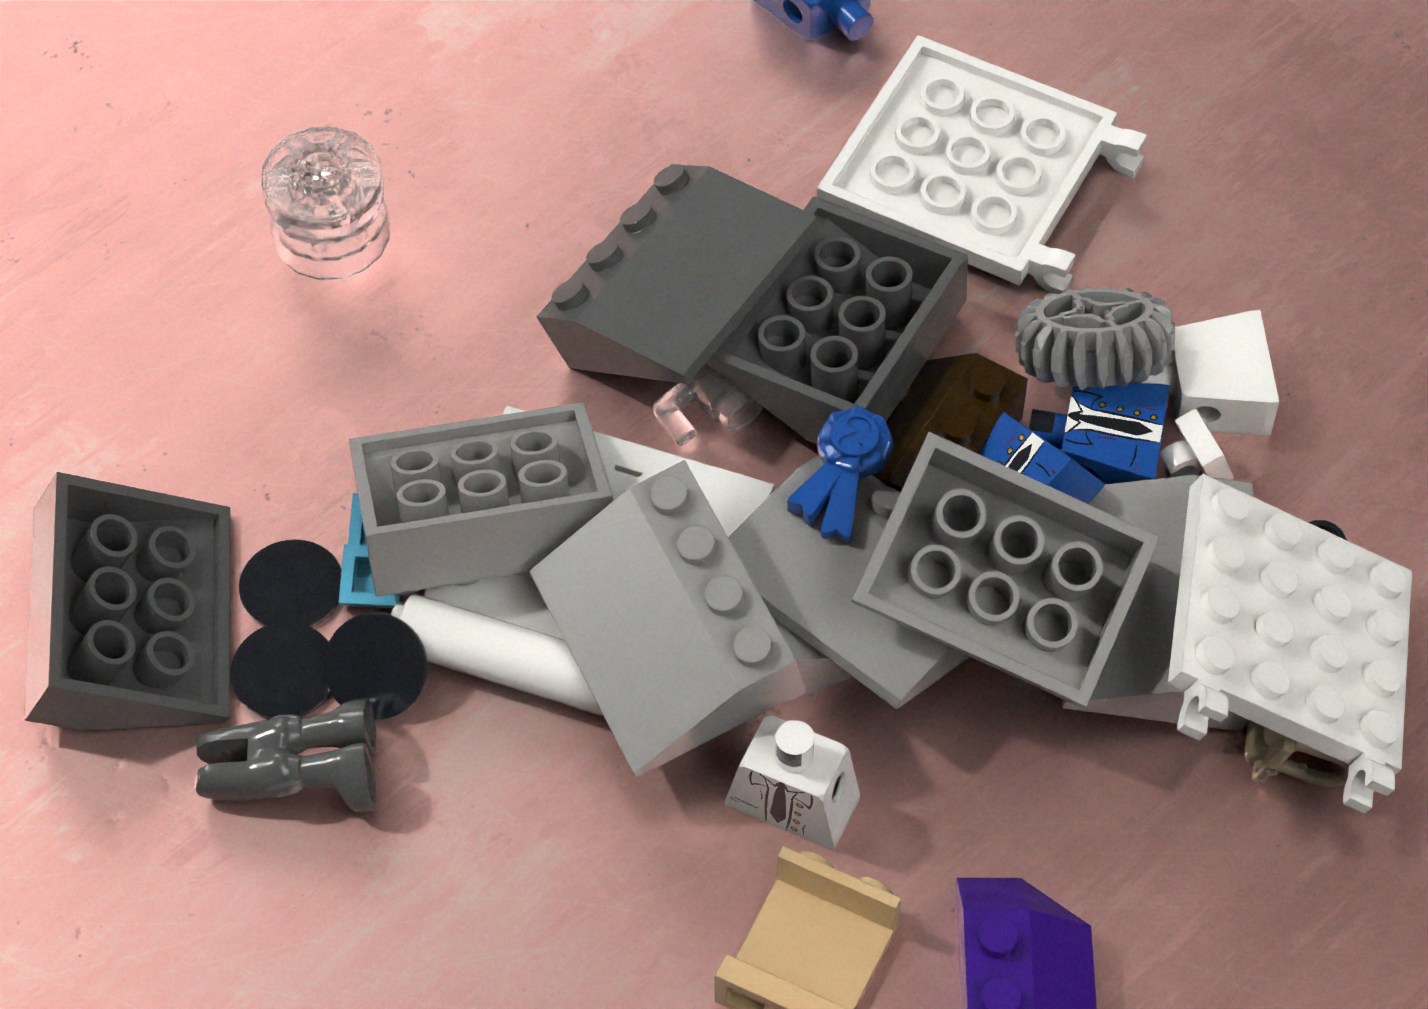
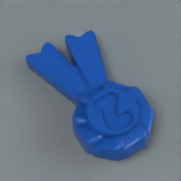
M860 406L830 414L817 437L818 453L824 464L787 501L788 512L802 514L804 522L808 526L813 524L819 513L828 503L821 525V537L823 539L838 536L843 542L849 543L851 541L859 479L882 471L893 451L892 435L884 417Z

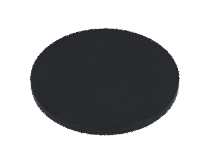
M296 539L279 541L261 549L247 562L239 581L240 599L247 614L263 627L279 622H295L312 628L327 619L339 605L342 569L334 555L319 544Z
M385 613L358 615L342 624L331 637L324 656V675L332 696L340 705L354 699L369 698L375 720L387 719L397 716L411 707L424 689L428 674V660L425 647L414 629L398 617Z
M295 622L273 623L254 631L240 644L231 664V682L239 701L249 711L266 719L288 714L303 717L315 711L331 694L324 675V656L329 641L314 628Z

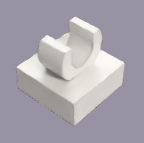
M1196 408L1177 418L1175 422L1184 441L1172 443L1159 452L1171 477L1198 475L1202 470L1209 477L1227 480L1234 479L1224 454Z

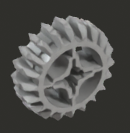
M1109 285L1104 288L1093 289L1087 286L1081 290L1067 288L1063 293H1048L1043 299H1035L1028 304V307L1019 312L1017 333H1015L1016 352H1019V364L1024 366L1025 373L1037 377L1043 383L1056 382V385L1060 388L1069 385L1079 386L1081 390L1086 387H1099L1104 390L1106 386L1113 385L1125 387L1128 385V382H1144L1148 380L1149 376H1156L1162 373L1164 367L1172 363V351L1175 349V323L1172 322V310L1165 306V301L1159 298H1152V295L1147 292L1134 293L1130 288L1121 290L1111 289Z

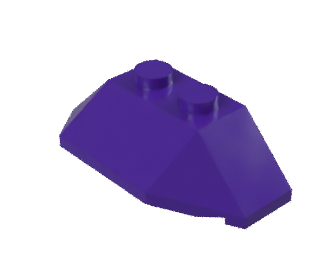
M956 878L961 1009H1097L1091 925L1022 878Z

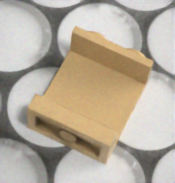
M783 846L777 858V879L736 957L725 954L714 975L715 1002L729 1009H857L899 925L901 898L894 895L889 887L870 877H860L857 879L835 869L829 860L811 851L798 853Z

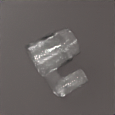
M705 364L689 384L678 383L659 397L653 404V413L677 445L683 446L689 443L696 436L697 432L681 410L695 400L699 402L713 421L720 422L725 430L729 432L740 430L750 424L760 414L763 407Z

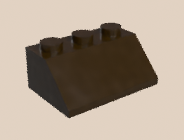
M978 353L927 360L886 422L893 439V451L886 466L879 473L873 474V476L888 487L901 492L928 432L979 454L1003 412L1019 423L1022 420L1028 378Z

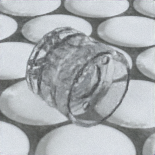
M333 126L311 127L288 135L271 149L262 166L261 186L265 197L266 210L269 213V226L273 245L281 261L297 274L317 280L344 279L365 271L382 256L390 240V220L387 200L384 195L381 161L373 146L357 133Z

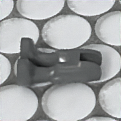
M369 698L350 700L331 712L304 719L292 714L279 715L268 720L217 729L197 737V756L200 760L208 763V765L199 768L195 775V789L200 797L212 800L243 801L289 796L309 787H331L338 791L351 810L357 812L375 810L377 798L376 780L371 756H374L376 753V724L373 707ZM309 748H339L324 753L306 756L297 755Z

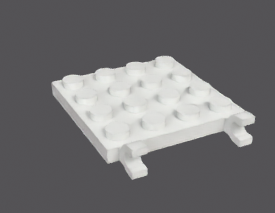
M917 35L818 185L817 198L967 254L969 265L1017 285H1021L1028 273L1033 275L1038 285L1047 292L1060 294L1069 288L1072 283L1073 275L1068 272L1075 262V254L1058 248H1049L1044 246L1099 154L1105 156L1109 165L1116 171L1134 179L1143 164L1144 156L1139 153L1146 143L1147 135L1135 130L1116 127L1117 112Z
M1202 474L1189 489L1168 684L1184 691V700L1179 714L1177 731L1200 741L1207 734L1209 718L1222 722L1228 717V711L1349 764L1348 778L1343 793V804L1365 814L1372 808L1374 791L1385 796L1394 791L1395 774L1402 769L1412 571Z

